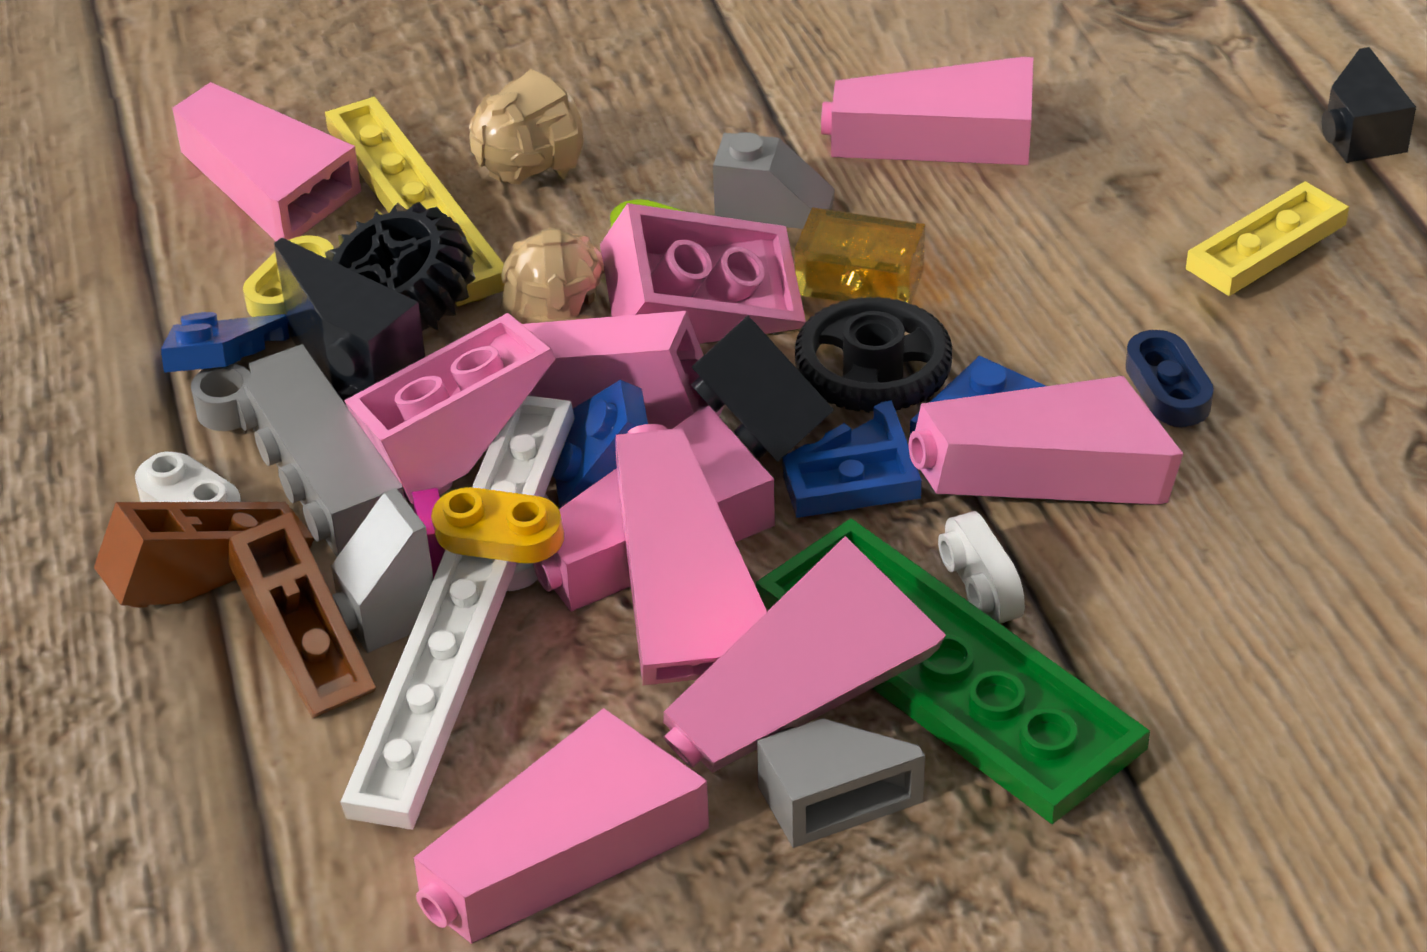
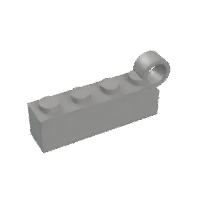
M303 344L249 363L250 372L238 364L201 370L191 382V391L198 421L204 427L216 431H229L240 427L246 431L253 428L255 441L263 461L267 466L277 465L279 478L287 498L291 503L297 501L302 503L304 517L313 538L316 541L325 539L336 557L341 553L384 492L397 488L404 497L403 486Z

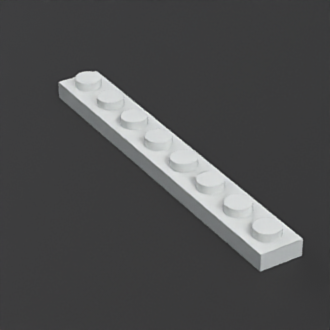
M527 396L489 445L472 487L544 497L575 419L572 402ZM447 550L445 551L341 799L346 819L414 829L518 564L517 562L459 555Z

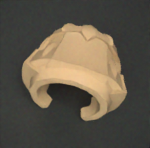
M532 69L520 78L509 82L497 95L487 94L483 97L469 126L471 152L475 155L480 167L485 166L489 170L490 177L510 184L521 185L522 181L528 177L541 173L550 167L557 171L562 179H565L570 169L576 168L584 143L582 119L573 98L560 83L554 82L550 77Z
M555 228L541 230L539 234L523 241L515 242L513 250L506 259L502 269V282L505 283L499 317L509 313L521 324L593 318L585 314H579L583 301L588 305L596 298V287L600 284V275L604 274L602 254L593 246L589 237L563 232Z

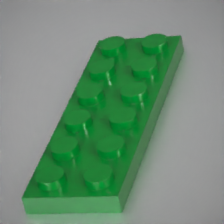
M852 518L756 581V589L765 608L769 610L846 536L946 634L939 649L930 658L872 689L1052 825L1148 750L1149 729Z

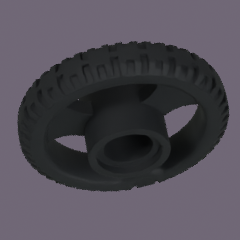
M860 297L840 301L838 304L825 307L805 322L799 331L795 343V364L799 372L830 404H836L840 408L845 407L847 410L858 412L864 410L870 413V411H874V406L879 403L892 400L895 411L925 401L927 397L934 395V392H937L943 386L951 370L952 343L943 324L931 313L926 312L925 309L898 299ZM821 344L834 345L843 350V376H838L829 371L818 360L816 352ZM921 361L927 363L918 372L903 378L904 362Z

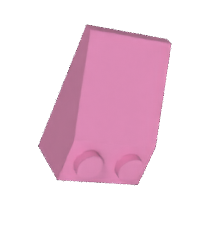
M627 203L600 244L612 317L687 311L699 344L720 341L747 315L765 334L801 329L806 322L786 226Z
M506 313L344 401L351 414L403 486L404 496L413 504L412 492L437 487L440 496L452 486L453 481L470 472L556 359L550 347L513 316Z

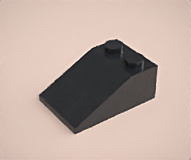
M280 238L274 243L290 337L296 346L304 345L345 405L344 400L426 357L417 301L285 238Z

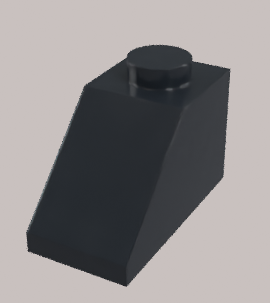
M1370 47L1360 48L1331 86L1328 110L1323 112L1321 120L1323 135L1328 143L1334 145L1346 163L1407 153L1416 106Z

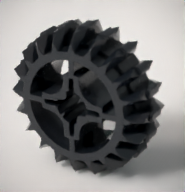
M420 202L413 204L408 210L397 203L391 212L383 214L376 209L373 219L365 223L356 221V229L349 235H338L340 246L325 252L327 259L417 301L422 331L429 327L438 331V321L443 316H456L455 302L469 298L467 285L476 279L473 272V264L475 262L472 255L473 250L458 223H454L450 216L447 217L438 207L426 209Z

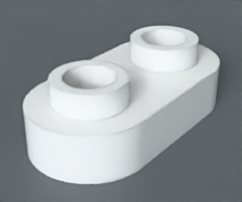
M169 451L157 453L144 461L135 474L141 502H241L239 490L233 484L186 454Z
M973 511L948 518L945 524V533L940 534L938 538L939 551L949 572L957 571L965 584L968 601L998 623L1022 617L1025 609V600L1018 572L983 517L978 512Z

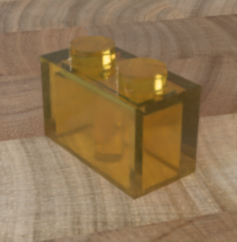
M812 207L795 247V272L800 296L839 302L860 297H881L893 300L898 299L912 304L924 270L925 224Z

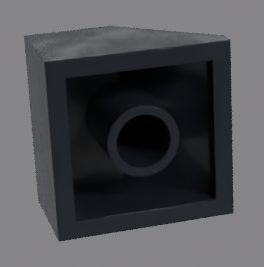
M749 315L692 366L693 370L700 377L691 386L715 412H718L726 405L742 424L733 432L758 459L769 452L778 462L834 411L829 403Z

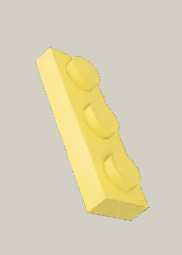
M1304 181L1188 250L1186 270L1226 295L1231 296L1344 227L1347 222L1349 206Z

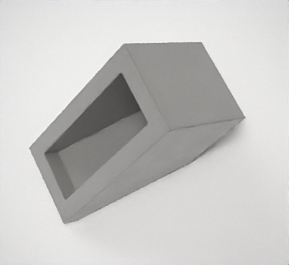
M750 132L723 134L713 164L715 216L782 225L789 228L826 231L835 198V189L780 138L759 136Z
M397 488L382 494L331 565L336 591L332 597L348 630L353 631L367 653L411 634L433 582L426 526Z
M823 718L795 728H786L772 736L757 740L758 788L793 848L923 803L925 755L919 745Z

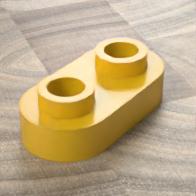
M465 487L455 489L443 495L435 503L431 513L438 543L442 548L454 554L525 564L537 563L553 556L560 549L564 541V529L558 507L549 499L540 496Z

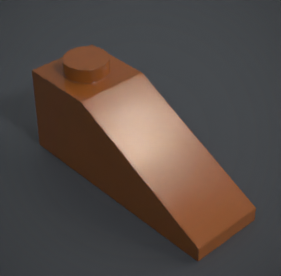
M116 502L94 569L121 606L144 608L150 605L180 604L236 580L229 565L230 536L292 512L309 549L314 538L286 502Z
M292 512L230 536L229 565L258 626L311 717H318L375 692L376 686Z

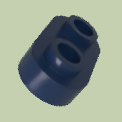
M1147 330L1134 335L1127 345L1125 369L1149 410L1158 420L1173 427L1182 428L1203 422L1211 412L1214 388L1186 342L1178 335L1164 330Z

